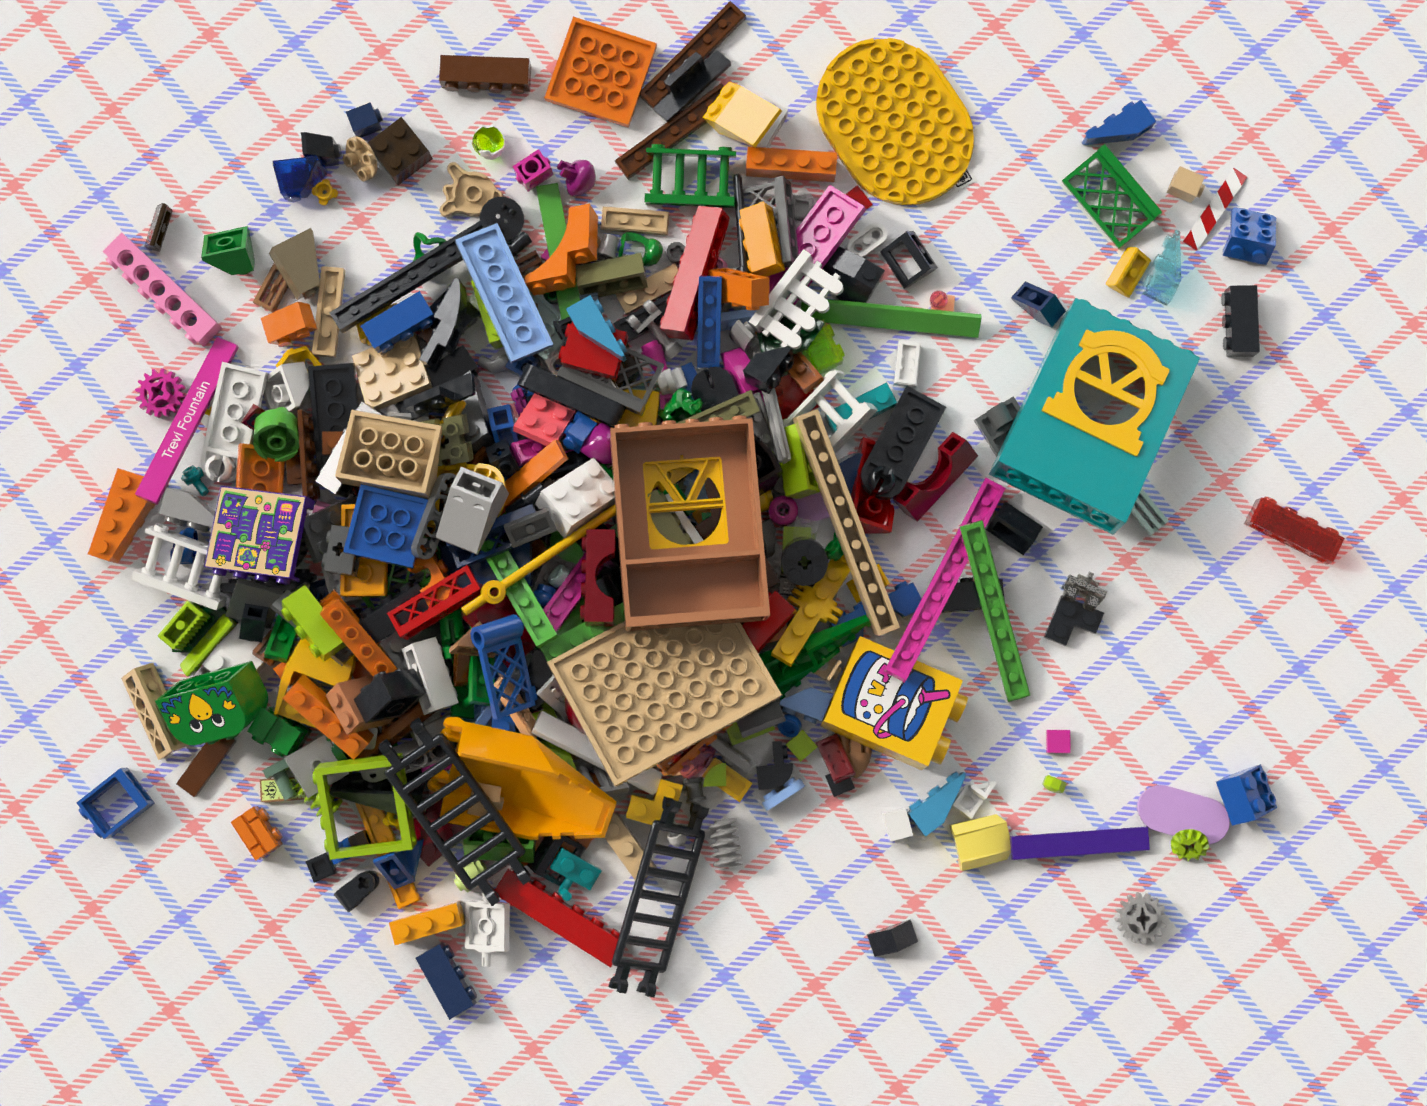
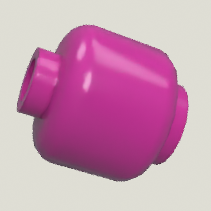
M776 497L769 506L770 519L778 526L791 525L798 516L796 502L791 497Z

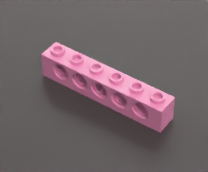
M122 232L102 251L108 256L106 261L115 270L119 267L124 272L121 276L131 285L135 282L140 287L137 291L147 300L151 297L156 302L153 306L161 314L167 313L172 318L169 321L178 330L182 327L187 332L185 337L194 345L198 342L204 347L222 329L205 310ZM133 257V263L126 266V261ZM149 272L148 279L142 281V275ZM161 287H165L164 294L157 296L158 290ZM181 302V307L177 311H173L174 304ZM197 317V322L193 326H189V320Z

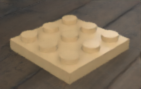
M415 332L410 339L406 341L400 340L393 344L394 347L388 352L377 353L372 347L352 356L366 404L381 410L433 388L427 367L419 360L421 348Z

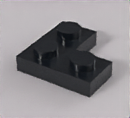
M1061 595L1044 638L1066 646L1074 626L1096 634L1104 612Z

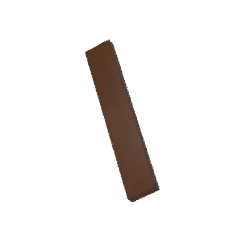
M729 1L641 90L640 98L654 110V107L669 94L664 84V80L667 79L668 75L678 69L695 52L701 55L704 61L746 19V15Z
M720 83L680 112L670 122L665 123L614 160L625 177L629 180L653 162V155H647L646 148H651L652 144L665 145V148L672 149L705 125L707 121L703 116L707 112L708 107L719 96L721 89L724 87L723 84Z

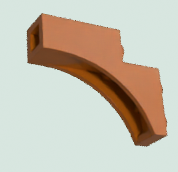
M590 203L569 208L567 228L559 246L545 263L533 272L525 275V284L533 295H543L548 292L575 287L576 264L597 260L598 216Z

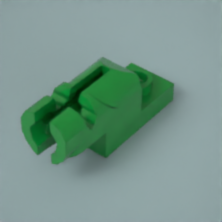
M461 608L439 620L443 659L452 658L449 648L465 634Z

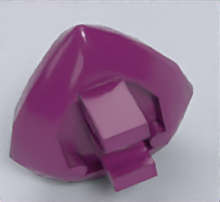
M563 160L559 162L557 169L562 170L560 176L566 178L567 192L570 196H580L594 187L596 182L595 169L588 160H576L572 163Z
M604 423L595 426L584 441L580 451L591 459L594 457L599 463L612 465L611 427Z

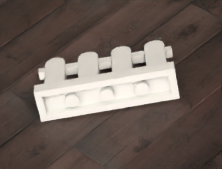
M804 249L769 294V305L760 306V309L749 320L750 325L756 332L760 334L764 329L763 335L768 337L771 334L782 342L781 347L789 346L792 349H799L802 346L801 337L798 335L801 329L805 331L815 329L816 322L811 317L814 312L826 313L829 310L830 305L828 300L825 299L829 293L840 295L843 292V285L839 281L841 277L836 273L831 276L822 270V264L818 261L813 264L814 261L811 254ZM811 280L824 288L820 294L807 287ZM797 298L810 306L806 312L793 304ZM783 316L796 324L792 331L780 323Z

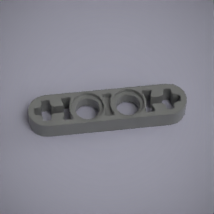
M442 473L435 481L411 545V552L418 559H430L436 551L439 539H436V534L444 508L440 512L437 511L435 503L438 499H441L445 507L450 487H447V484H445V480H448L452 485L456 477L453 473ZM431 520L436 524V529L433 533H429L427 530V524ZM423 536L431 537V540H427L428 538H423ZM421 545H424V548H426V552H423V550L420 549Z

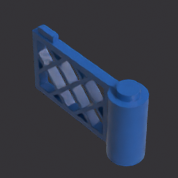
M514 614L471 629V640L479 652L493 719H499L535 706L534 700H537L535 686H531L521 641L524 624ZM511 645H515L516 650L513 659L506 655ZM494 652L499 655L494 666L489 664L487 653ZM503 659L511 663L506 674L498 670ZM515 667L520 669L521 673L518 682L510 678ZM496 674L503 678L499 689L494 687L493 683ZM508 682L516 686L511 697L504 693ZM520 690L525 692L527 701L522 704L516 701ZM501 696L508 700L503 711H499L498 706Z

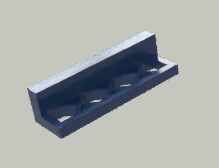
M533 504L496 518L485 541L495 542L490 551L484 552L480 550V555L472 553L469 559L461 562L457 552L464 549L446 543L452 552L457 569L459 570L466 565L471 566L514 549L511 543L507 544L501 541L506 533L503 524L536 512Z

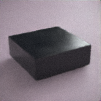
M328 852L305 861L314 883L337 873Z

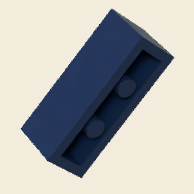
M441 942L415 959L450 1020L477 1003L475 1000L477 994L471 985L468 986L464 980L466 975L460 965L456 966L453 960L455 955L448 944L445 946L444 942Z

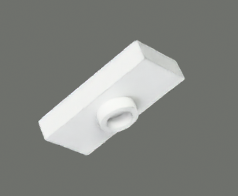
M898 341L893 385L916 388L921 343Z

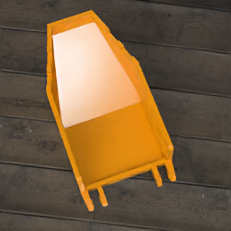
M447 717L444 720L443 726L445 728L442 729L441 733L449 741L457 742L455 751L477 782L502 787L501 797H504L502 811H499V813L516 837L529 840H539V836H552L553 839H561V836H574L575 839L605 838L616 801L535 737L466 722L459 717ZM451 764L449 774L442 770L428 780L427 787L430 791L436 792L461 774L454 764ZM467 783L443 798L440 817L470 797L472 790ZM466 810L448 823L467 827L479 819L480 816L467 814L468 810ZM493 820L481 828V830L490 832H501Z

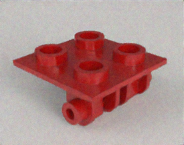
M789 374L782 376L779 385L775 388L782 420L787 419L814 391L812 389L805 394ZM817 404L811 411L819 408L820 406Z

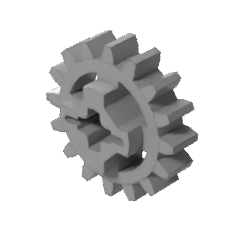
M1136 892L1135 898L1127 895L1128 902L1120 901L1123 907L1122 909L1115 910L1120 913V917L1115 918V921L1121 923L1117 928L1119 931L1125 930L1123 937L1128 939L1132 936L1131 941L1137 943L1140 938V942L1146 944V938L1154 942L1155 934L1162 936L1159 929L1160 927L1166 928L1167 925L1162 923V919H1166L1167 915L1161 914L1165 907L1163 905L1157 906L1159 901L1157 898H1153L1150 901V894L1146 893L1142 898L1141 893ZM1145 903L1149 904L1154 912H1149ZM1133 906L1132 911L1129 914H1127L1130 907ZM1141 914L1145 915V919H1142L1141 922L1136 920ZM1155 922V924H1154V926L1152 927V929L1149 930V927L1151 926V924ZM1127 924H1133L1137 933H1134Z

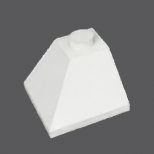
M304 362L281 364L268 374L263 394L268 410L285 407L289 412H292L300 406L310 385L309 373Z

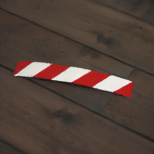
M1235 168L1232 169L1209 205L1183 240L1185 244L1196 251L1247 179L1246 175Z

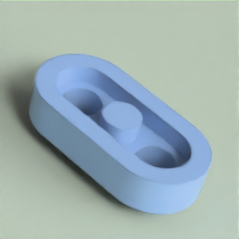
M792 777L783 784L784 788L779 792H776L774 789L763 796L765 801L762 802V805L766 811L805 787L801 778L796 780Z

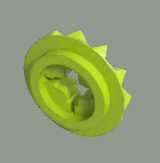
M1185 829L1177 832L1172 837L1171 848L1173 854H1177L1179 859L1186 858L1189 862L1192 858L1199 860L1200 856H1206L1207 849H1209V841L1202 832L1194 829ZM1194 843V848L1189 847L1188 849H1186V845L1190 846Z

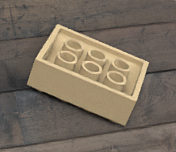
M351 410L335 477L342 484L358 487L362 484L429 500L437 479L442 426Z

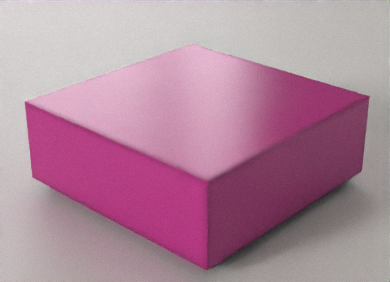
M1046 730V753H1071L1070 730Z

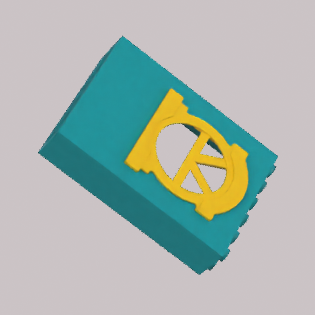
M1075 298L1062 318L989 475L1114 535L1129 518L1200 357L1196 356L1191 350L1175 346L1170 340L1154 336L1149 330L1140 329L1132 325L1126 319H1119L1105 309H1098L1092 306L1087 300ZM1108 353H1117L1129 358L1137 365V369L1111 384ZM1096 355L1099 357L1101 379L1080 369L1088 359ZM1140 377L1144 378V399L1121 390ZM1075 378L1138 408L1139 411L1128 421L1116 425H1104L1091 420L1082 412L1077 404L1074 394Z

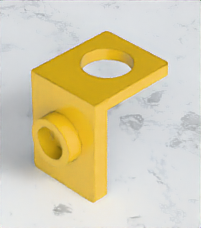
M307 346L296 349H288L276 364V367L281 364L304 362L305 364L306 359H310L313 366L322 364Z

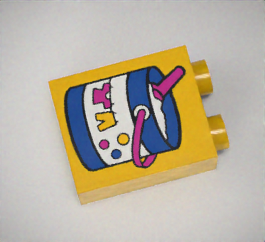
M860 636L853 646L820 727L919 770L928 767L930 761L941 765L951 742V739L941 735L946 721L950 719L958 722L968 701L967 696L958 693L963 680L916 660L904 683L884 672L894 650Z

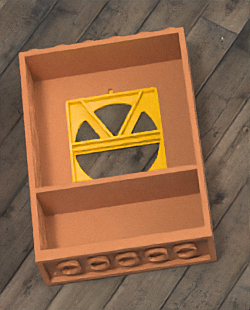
M739 415L732 417V420L713 417L707 422H700L699 419H688L685 423L676 424V421L670 420L663 421L662 425L643 422L639 423L637 427H629V424L615 425V428H610L625 631L766 621L770 616L752 418L746 419V416ZM682 467L699 470V474L686 501L667 476V472ZM710 478L717 487L720 498L696 500L706 479ZM659 481L673 499V502L650 503L651 494L649 496L648 494L652 492L655 484ZM722 508L720 520L714 532L699 543L687 545L676 544L666 539L655 527L650 514Z

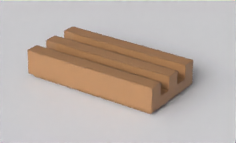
M273 263L253 300L254 304L272 313L276 311L289 287L284 280L269 306L283 280V276L279 273L265 301H261L276 272L279 271L275 263Z

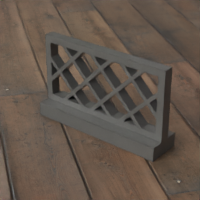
M784 176L775 177L773 182L743 189V200L744 196L753 194L756 198L750 206L758 204L762 200L776 210L775 222L776 225L778 224L777 231L779 233L784 267L790 268L799 256L792 184ZM774 189L775 195L770 202L766 201L763 196L767 190Z
M626 347L627 352L624 355L633 356L637 364L624 369L621 363V370L618 375H624L626 386L616 388L608 378L601 377L596 379L589 373L587 375L581 371L560 366L557 376L624 405L626 410L642 416L648 399L664 368V364ZM651 364L657 367L653 376L644 378L641 370L642 366ZM638 368L642 380L629 384L625 373ZM608 379L609 384H607V383H605V382H602V381ZM644 383L646 393L643 399H640L633 395L631 388ZM629 389L630 394L623 390Z

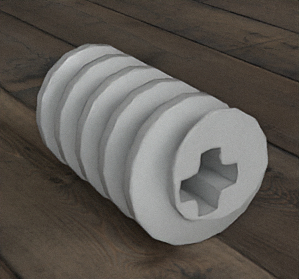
M737 818L717 820L708 827L716 831V833L710 835L711 839L717 840L716 843L711 845V848L718 849L716 853L712 854V857L719 858V861L713 864L715 867L724 868L743 865L736 863L737 860L742 858L741 854L735 853L741 849V846L733 844L739 840V836L732 835V833L738 830V827L731 826L732 823L737 821Z

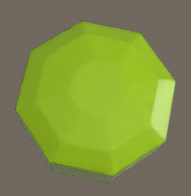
M1050 775L1045 776L1042 783L1044 788L1053 793H1063L1067 785L1066 782Z

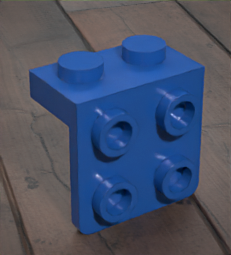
M1234 207L1231 211L1230 235L1223 248V256L1267 265L1276 247V217L1268 213Z

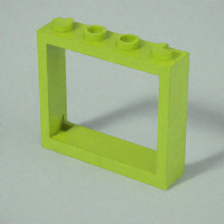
M397 753L398 756L402 759L403 753ZM384 755L320 763L314 769L312 774L313 783L318 788L316 801L317 806L321 807L322 811L320 825L322 830H325L326 835L324 848L326 853L329 852L330 860L413 850L417 844L413 814L393 787L401 840L339 848L327 774L390 767L391 764ZM404 768L396 773L403 785L407 784Z

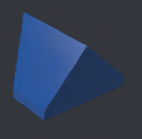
M424 839L417 841L413 850L390 852L373 859L374 865L394 890L415 882Z

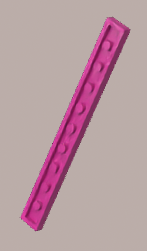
M985 478L960 526L982 520L984 527H986L1006 488ZM960 527L884 670L887 674L904 683L968 562Z

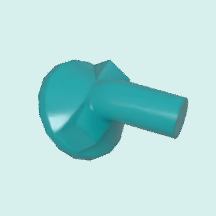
M192 465L182 472L181 480L187 486L193 484L201 496H206L209 493V490L200 479L204 476L201 467Z

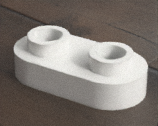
M881 223L868 225L848 241L847 250L865 258L884 244L887 238L886 227ZM873 233H878L880 237L878 239H874L871 235ZM860 246L862 251L856 252L854 247Z

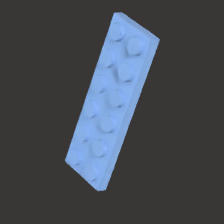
M498 223L456 239V245L511 364L553 347V342Z

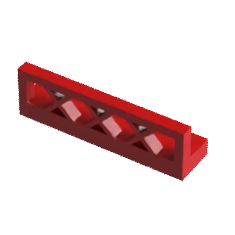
M466 565L387 614L399 637L408 640L480 596L483 585L477 582L470 567ZM466 573L471 584L465 588L456 587L458 578ZM443 586L451 588L448 598L445 600L436 599L438 589ZM420 600H431L427 611H416ZM402 611L411 612L408 622L401 626L396 615Z

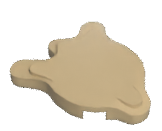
M451 162L447 166V171L454 180V183L443 187L446 201L441 205L439 211L445 218L454 214L477 217L480 216L482 207L488 200L504 196L485 174L465 171L457 163Z

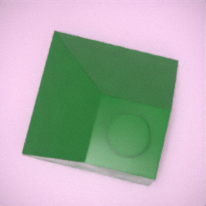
M248 226L204 235L201 254L202 261L230 275H246L254 271L255 258Z

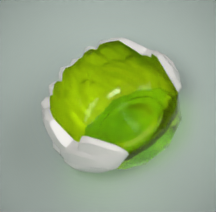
M482 125L476 129L472 138V146L477 154L492 160L501 156L505 150L506 140L499 128L494 125Z

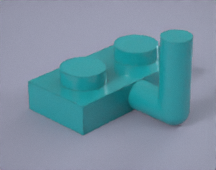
M561 847L550 866L552 870L565 877L558 889V893L564 901H570L572 898L568 890L573 882L591 890L602 872L600 868Z

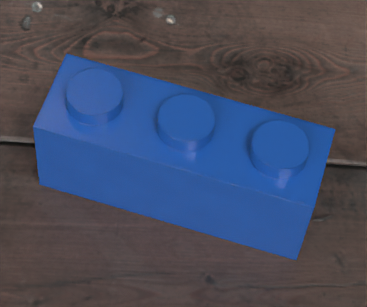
M419 291L362 324L361 328L377 353H385L394 347L393 344L413 337V333L417 330L429 328L436 319Z

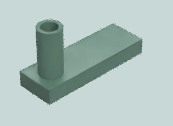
M283 759L262 771L267 779H274L286 801L295 797L297 793L295 789H292L293 785L286 773V770L290 768Z

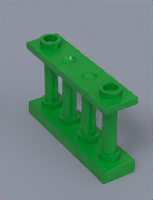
M652 144L651 148H646L647 155H653L652 190H650V193H645L644 203L646 205L734 208L735 199L730 197V193H728L729 158H736V151H732V147H719V150L668 149L662 144ZM662 156H676L675 189L672 191V194H663V190H661ZM685 157H698L697 191L694 192V195H685L686 191H683ZM707 157L720 158V181L717 196H708V192H706Z
M452 654V685L457 692L459 703L451 706V716L473 719L474 704L490 706L480 657L470 656L468 685L465 687H455L453 682L454 654ZM495 657L488 658L489 664L492 666L495 664Z

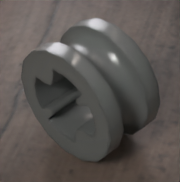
M673 242L667 248V257L671 263L680 264L681 255L674 258L673 253H670L675 251L676 248L680 249V253H684L685 246L680 242Z

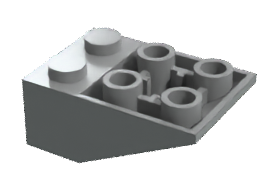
M461 467L450 487L436 539L478 555L509 495L504 484Z
M166 487L159 514L166 516L165 521L172 522L173 524L185 527L186 523H188V527L207 532L209 528V532H211L215 511L197 496Z

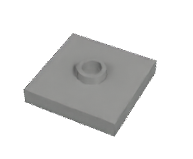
M325 735L284 758L307 798L318 793L317 785L313 783L312 774L314 769L320 763L337 761L331 751L333 745L326 740ZM349 772L327 774L328 785L330 786L345 777Z

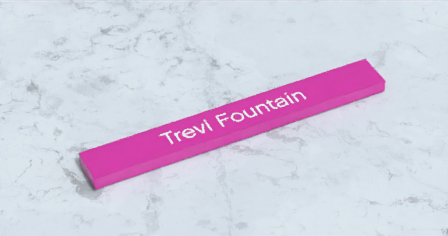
M216 337L135 493L137 497L158 505L215 395L222 362L231 364L239 348L238 345Z

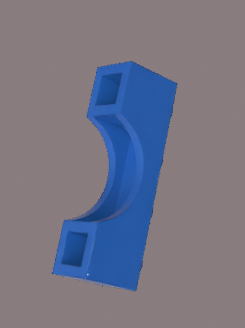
M904 581L894 586L895 591L888 594L894 612L902 618L915 613L921 597L914 583L907 584ZM862 602L853 606L855 611L849 614L843 611L841 617L836 616L839 620L837 624L830 623L831 627L866 615ZM861 629L857 634H855L856 639H854L852 642L848 640L841 647L843 648L857 641V639L860 636L864 637L863 629Z

